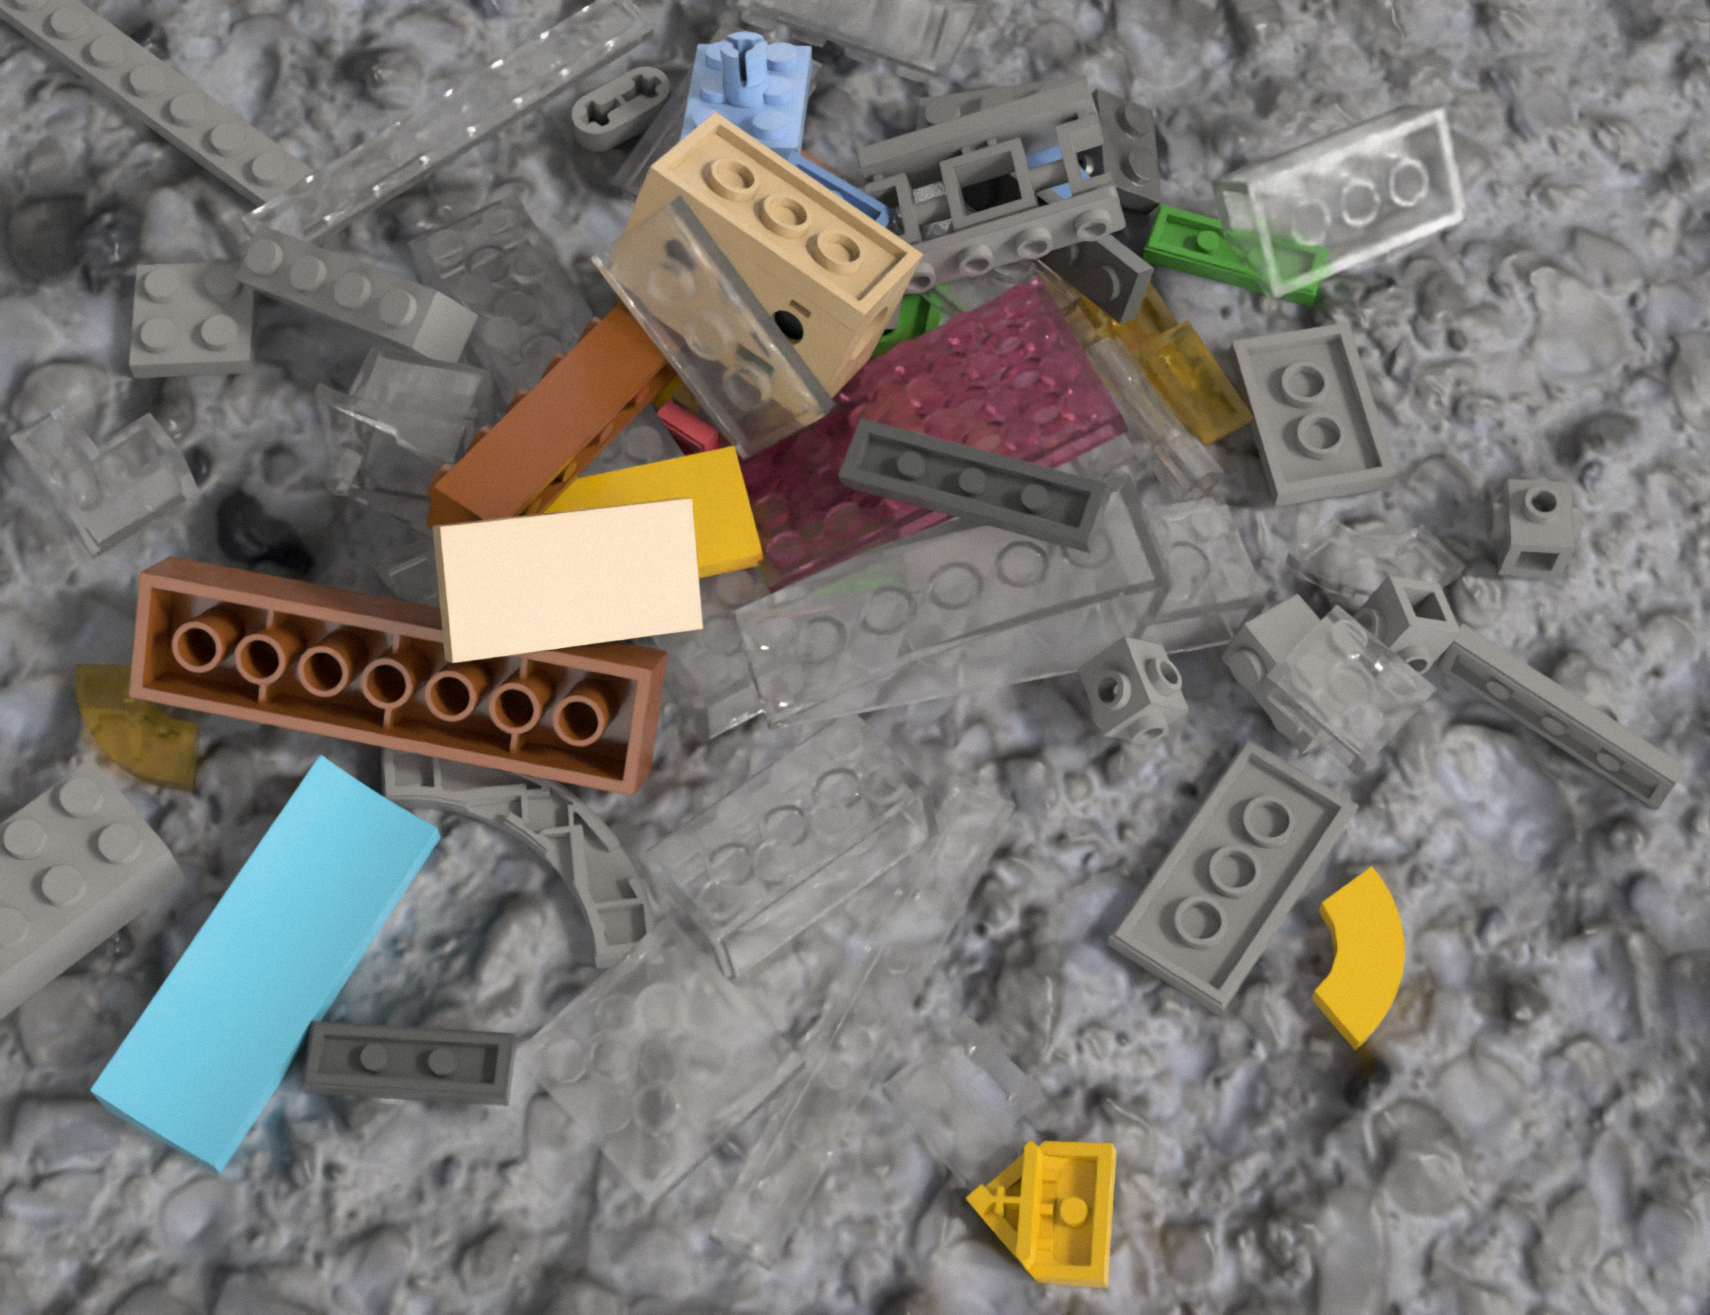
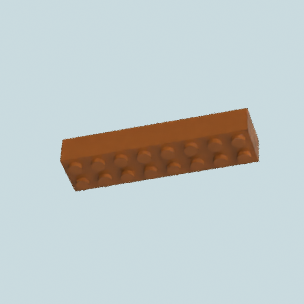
M169 556L140 572L129 697L634 796L651 772L668 651L610 641L451 663L445 661L441 611L439 607Z

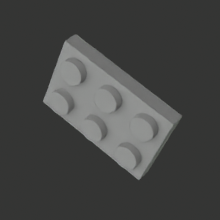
M1349 322L1232 341L1229 356L1274 507L1394 487L1398 474Z

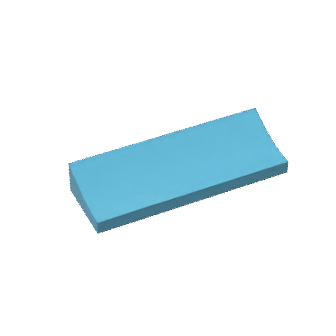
M320 754L90 1089L93 1095L109 1113L221 1174L309 1040L311 1022L322 1020L441 838L438 828L378 794Z

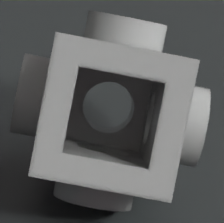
M1527 476L1520 479L1507 480L1499 501L1490 502L1486 517L1487 538L1496 540L1498 575L1561 578L1575 550V544L1579 543L1582 533V510L1580 507H1573L1571 482L1549 481L1541 476Z
M1390 575L1370 595L1364 605L1347 623L1367 673L1418 680L1426 673L1437 658L1461 633L1439 583Z
M1124 636L1078 668L1090 700L1089 711L1091 717L1101 729L1103 736L1131 740L1135 744L1150 743L1163 737L1169 731V724L1189 712L1180 689L1182 687L1181 676L1174 664L1168 659L1165 649L1161 644Z

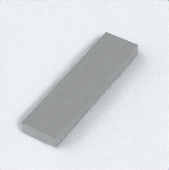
M1462 624L1460 626V635L1446 649L1438 667L1442 672L1652 808H1660L1687 766L1467 625Z

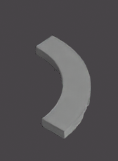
M380 747L383 797L403 809L441 810L484 821L511 834L528 845L552 867L575 898L586 921L592 940L597 969L663 961L655 915L640 876H638L632 862L621 848L619 840L590 807L571 791L554 780Z

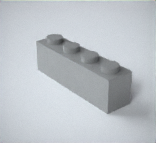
M261 224L258 225L234 278L280 304L451 371H454L478 317L474 312L437 290Z

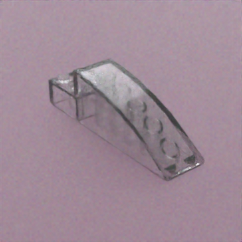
M1128 473L1097 480L1109 484L1111 495L1090 553L958 518L868 550L734 611L732 618L768 729L773 730L1078 672L1080 666L1124 636L1161 644L1167 655L1228 644L1233 641L1244 623L1262 613L1268 601L1223 496L1144 509L1131 476Z

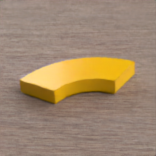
M1372 866L1324 900L1318 910L1331 933L1334 959L1329 975L1316 988L1311 999L1354 1050L1368 1040L1388 1013L1400 986L1405 961V941L1398 909L1385 883Z

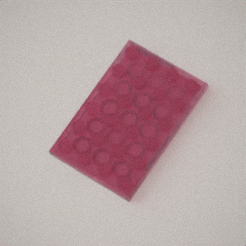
M1039 276L1025 284L1013 286L1001 296L969 312L957 314L949 319L947 323L913 340L903 341L891 351L865 363L812 420L786 403H783L781 406L749 422L733 426L725 434L718 437V449L735 446L763 552V559L757 562L768 590L777 605L954 518L951 515L842 485L838 475L860 418L1052 469L1129 430L1119 408Z

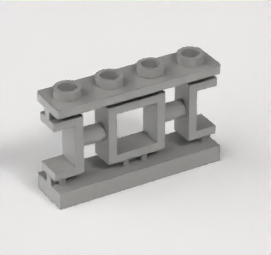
M1086 78L856 149L859 168L866 181V194L892 209L900 207L905 234L898 237L924 254L903 295L923 293L935 285L965 276H980L989 272L992 268L1022 259L1040 258L1052 250L1079 242L1097 241L1110 233L1126 227L1111 172L1085 180L1082 179L1076 153L1105 144L1098 113ZM1060 145L1063 159L1030 168L1027 155ZM1016 171L1022 199L967 215L961 188ZM940 181L944 182L945 195L916 203L914 189ZM1069 183L1072 194L1071 198L1039 207L1036 192ZM952 218L955 233L924 242L921 227Z

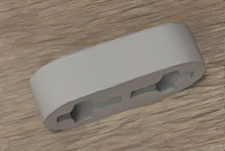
M638 67L580 98L572 108V125L577 143L590 151H607L665 119L672 109L671 85L667 75L653 67ZM643 92L648 97L656 95V97L649 100L644 95L636 97V94ZM596 118L597 121H599L600 123H604V122H607V121H608V124H607V125H604V126H600V125H599L597 122H595V121H594V122H590V123H588V121L591 120V119Z

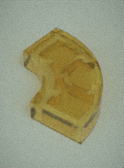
M76 664L75 685L79 709L85 724L103 752L121 769L144 782L162 788L193 792L201 734L196 723L172 719L155 708L150 701L130 698L131 665Z

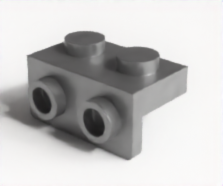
M1096 89L1091 94L1098 113L1105 144L1077 152L1078 163L1091 178L1111 172L1120 205L1149 215L1162 203L1153 109Z

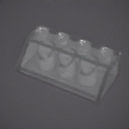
M727 0L725 4L726 6L743 11L741 20L751 25L773 29L774 23L793 28L792 38L798 41L824 47L826 40L845 46L843 55L850 59L875 65L877 59L880 58L898 64L895 72L898 75L924 83L928 82L930 76L936 77L949 72L978 17L981 4L969 0Z
M1402 105L1210 180L1225 239L1243 264L1253 274V278L1266 296L1272 299L1468 220L1445 107Z

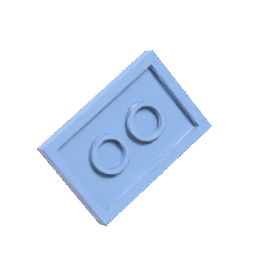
M747 31L730 34L727 36V41L722 40L713 44H698L680 141L716 111L784 159H787L792 151L801 155L812 72V46H794L785 42L768 45L762 35Z

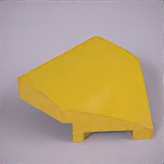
M1031 1139L1023 1146L1024 1153L987 1186L980 1184L965 1198L1037 1283L1108 1288L1117 1153L1113 1143L1044 1141L1038 1146Z

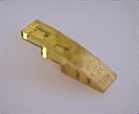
M1061 278V282L1093 328L1130 375L1159 408L1201 450L1253 421V415L1188 320L1178 324L1151 282L1148 284L1136 319L1120 324Z

